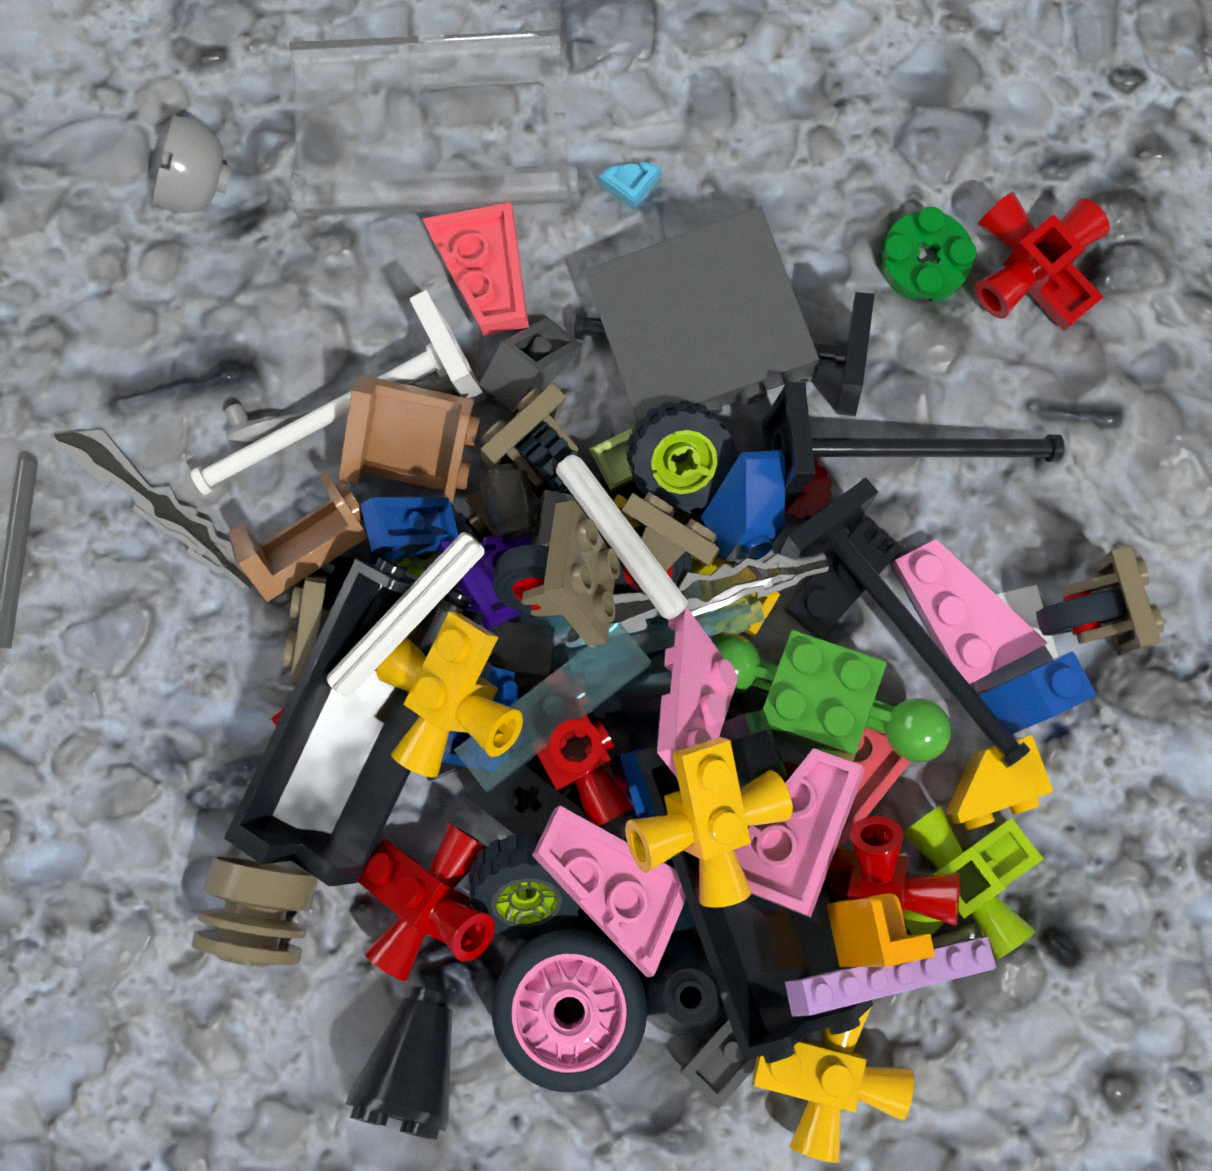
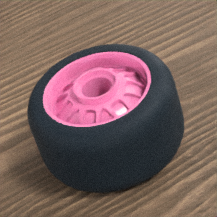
M565 928L550 931L523 944L509 959L501 972L492 1000L493 1029L497 1043L507 1061L528 1081L542 1088L557 1092L571 1093L590 1090L610 1081L618 1075L637 1052L647 1021L646 994L634 963L607 937L581 928ZM574 997L583 1004L585 1012L578 1022L567 1024L557 1018L554 1008L562 998Z

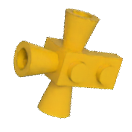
M448 612L427 657L409 638H405L376 668L377 678L381 682L409 692L403 705L419 715V718L392 751L391 757L406 769L426 777H438L450 731L469 733L490 757H498L509 750L515 743L523 726L522 713L519 710L492 701L498 687L480 676L498 637L460 613Z
M717 737L672 752L680 791L664 796L668 815L628 820L625 827L630 853L637 866L644 873L650 872L683 850L699 858V902L703 906L713 908L740 903L746 900L752 893L734 851L737 848L751 844L748 826L788 821L791 819L793 812L789 790L779 774L772 770L767 771L740 788L731 742L728 739Z
M871 1008L859 1018L860 1026L836 1035H831L829 1028L822 1029V1041L806 1037L805 1041L800 1040L794 1045L796 1053L788 1058L773 1063H766L763 1056L757 1057L751 1081L753 1086L809 1100L789 1145V1148L795 1152L817 1160L839 1163L841 1109L856 1113L858 1100L900 1121L906 1119L914 1091L913 1070L911 1068L866 1066L867 1060L854 1050Z

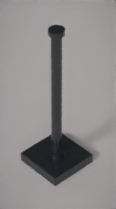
M855 292L847 340L838 339V344L813 342L820 362L835 363V368L843 369L838 415L856 417L864 382L875 296L873 293ZM577 312L574 324L575 339L585 340L586 336L607 338L601 318L588 317V312Z
M786 382L761 423L764 451L781 450L785 457V509L790 508L816 474L814 457L1044 458L1047 462H1060L1065 449L1064 440L1060 434H1048L1045 439L811 438L805 383Z
M865 477L789 534L780 555L795 559L797 557L802 558L814 555L822 548H825L827 551L833 549L1002 754L1003 757L1000 761L1008 768L1023 758L1030 751V748L1025 742L1019 744L847 537L850 534L848 529L863 518L878 494L876 488ZM784 567L788 573L796 569L795 567Z

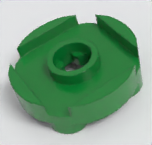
M933 206L926 207L921 212H913L902 217L891 227L882 246V273L890 287L906 299L916 301L918 298L932 299L931 302L942 301L956 293L968 278L973 261L976 258V246L971 241L965 228L958 221L944 214L939 208ZM919 248L934 251L936 254L935 259L938 263L934 265L931 261H926L924 264L919 262L917 259L921 253Z

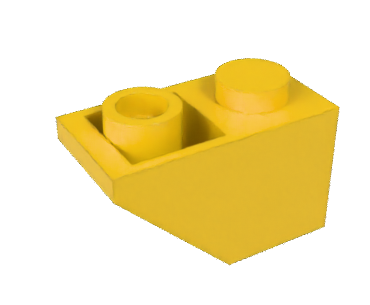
M1032 735L1016 738L1019 744L1025 742L1030 751L1008 768L1000 761L1003 756L995 746L972 753L945 812L949 824L964 822L966 830H970L994 822L993 812L1009 807L1012 814H1018L1041 806L1038 797L1054 791Z

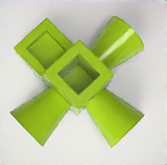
M941 806L932 810L903 832L904 838L939 869L932 875L960 873L959 915L962 918H966L972 914L982 936L989 937L995 961L1016 949L1036 933L1027 922L997 896L1006 889L1007 885L1044 859L1012 818L964 852ZM905 911L904 924L912 935L930 934L932 936L944 923L918 913Z

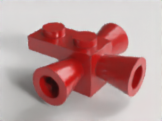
M1011 192L998 201L978 222L979 227L1013 250L1003 264L1005 268L977 281L974 286L979 302L994 317L1005 319L1026 292H1028L1059 327L1065 331L1104 298L1073 264L1086 249L1085 246L1105 237L1109 233L1110 224L1108 218L1095 202L1081 198L1075 202L1061 221L1053 214L1035 229L1015 193Z
M560 670L545 678L544 684L565 722L558 725L552 734L533 743L532 746L557 792L576 783L587 821L600 827L632 809L635 805L603 768V766L611 762L607 751L613 749L614 744L601 721L592 725L582 708L590 703L584 689L576 677L567 680L563 671Z
M870 816L857 821L850 830V839L854 850L836 849L826 874V879L834 899L855 900L891 893L896 895L900 901L903 919L905 918V911L908 910L957 926L960 900V873L908 877V856L899 855L904 838L901 826L894 820L882 816Z
M449 822L432 866L428 869L396 844L383 839L365 866L358 883L396 913L399 918L364 953V956L387 974L407 982L425 934L446 943L453 955L460 961H470L481 955L493 938L495 930L494 921L490 915L471 908L470 895L457 885L470 872L472 861L477 859V853L482 848L486 849L487 846Z

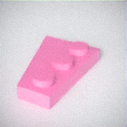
M937 539L891 563L934 642L969 684L1048 643Z
M688 608L671 620L668 619V627L675 630L674 647L666 649L664 666L672 673L670 694L663 695L661 699L657 753L676 777L677 773L672 752L720 736L738 680L731 662L722 656Z
M814 748L785 783L792 800L793 812L791 819L784 822L750 826L748 831L751 844L734 850L751 888V894L811 917L865 769L862 765Z
M558 806L553 810L532 856L646 977L654 976L686 900L676 869L662 863L650 872L644 873L635 863L627 842L566 808Z

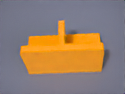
M881 894L827 904L839 967H888L935 957L930 934L907 935L900 901L894 894Z

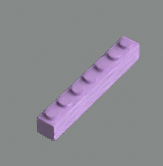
M989 937L969 938L934 947L935 957L888 967H849L803 979L786 981L785 986L792 1016H809L993 970L996 965Z

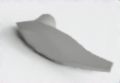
M233 404L225 410V415L232 427L227 433L226 438L237 442H255L310 412L279 417L266 416L249 421L243 406Z

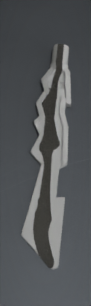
M103 429L58 433L52 436L53 444L107 489L114 482L135 500L133 509L135 513L166 536L185 543L189 547L185 552L216 574L229 578L244 592L249 591L254 586L239 566L231 542L218 537L214 524L211 521L198 517V510L196 508L180 505L170 486L151 488Z
M823 552L795 559L776 553L763 562L745 558L732 567L722 563L711 575L687 572L678 589L688 601L687 608L693 616L728 606L748 594L755 593L756 598H760L796 585L804 577L827 572L828 563ZM644 592L613 594L615 618L613 622H610L608 639L646 630L648 626L645 619L661 616ZM573 627L565 638V644L570 648L586 644Z

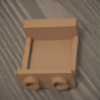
M360 375L351 392L338 480L358 484L363 473L442 490L445 492L444 498H449L450 503H453L457 488L466 490L472 462L464 461L463 457L466 445L475 446L480 418L472 416L475 400Z
M327 472L318 476L331 499L262 544L257 541L245 523L228 532L239 566L266 602L368 538L366 531L360 523L364 520L361 506L344 481H338L334 484Z

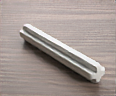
M573 454L567 456L557 465V475L588 517L595 522L599 532L610 547L615 550L618 558L660 615L669 620L677 617L688 606L686 598L583 460Z
M463 532L446 548L328 674L327 682L333 690L340 695L348 697L358 689L484 555L485 550L478 540L472 535Z

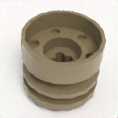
M212 856L204 891L226 901L224 909L199 910L198 921L219 927V930L194 931L192 947L216 955L223 961L240 965L267 967L269 965L298 964L302 949L280 940L281 938H304L307 929L298 923L285 919L287 911L311 909L317 878L307 871L271 863L260 864L257 861Z

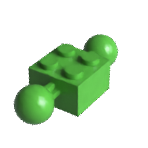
M791 630L779 666L760 660L755 646L748 639L738 634L725 633L711 639L722 656L731 662L738 676L733 695L743 693L750 687L769 693L763 709L774 738L810 751L814 748L851 762L854 761L865 727L886 734L887 741L893 751L903 759L912 762H927L935 759L948 746L951 737L950 721L945 711L933 701L923 698H912L899 703L895 707L875 700L887 664L886 661L795 630Z

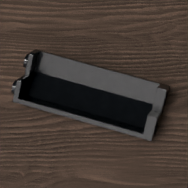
M379 557L376 564L359 559L354 560L224 837L225 840L260 864L293 861L329 887L358 883L411 772L391 757L392 751L419 718L418 714L403 705L409 692L381 682L377 678L376 669L348 697L338 694L327 682L328 674L415 583V579L405 575L407 572L406 568L391 560ZM452 588L406 638H409L427 657L449 611L460 613L480 626L486 614L469 606L472 600L471 596Z
M764 709L740 715L723 723L719 737L728 739L731 742L740 788L770 770L779 774L786 783L789 777ZM657 744L636 752L635 755L656 815L664 816L668 815L664 796L680 791L677 777L657 753ZM684 850L672 857L743 1061L763 1056L766 1063L777 1062L795 1054L794 1045L809 1032L829 1028L830 1034L836 1035L860 1026L859 1018L873 1006L872 1000L809 1016H792L785 986L786 981L849 968L839 967L827 910V904L835 902L826 877L811 917L753 894L740 903L713 908L703 906L699 902V858Z

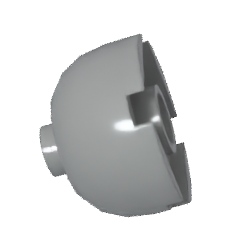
M173 115L164 145L163 159L158 171L152 204L174 212H197L210 205L216 191L225 194L231 166L222 164L223 147L218 137L207 126L193 119Z

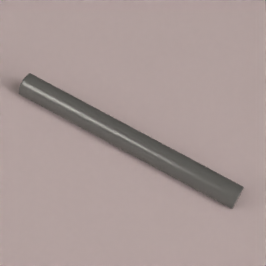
M19 459L17 463L0 579L1 649H12L38 462L27 459Z

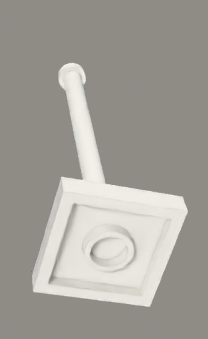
M425 290L411 297L410 301L431 343L425 346L427 351L376 378L406 384L435 368L439 372L445 369L452 383L464 398L475 400L474 405L487 399L447 320L428 291ZM352 391L204 469L201 466L192 469L190 474L193 482L203 495H207L214 491L215 484L348 415Z

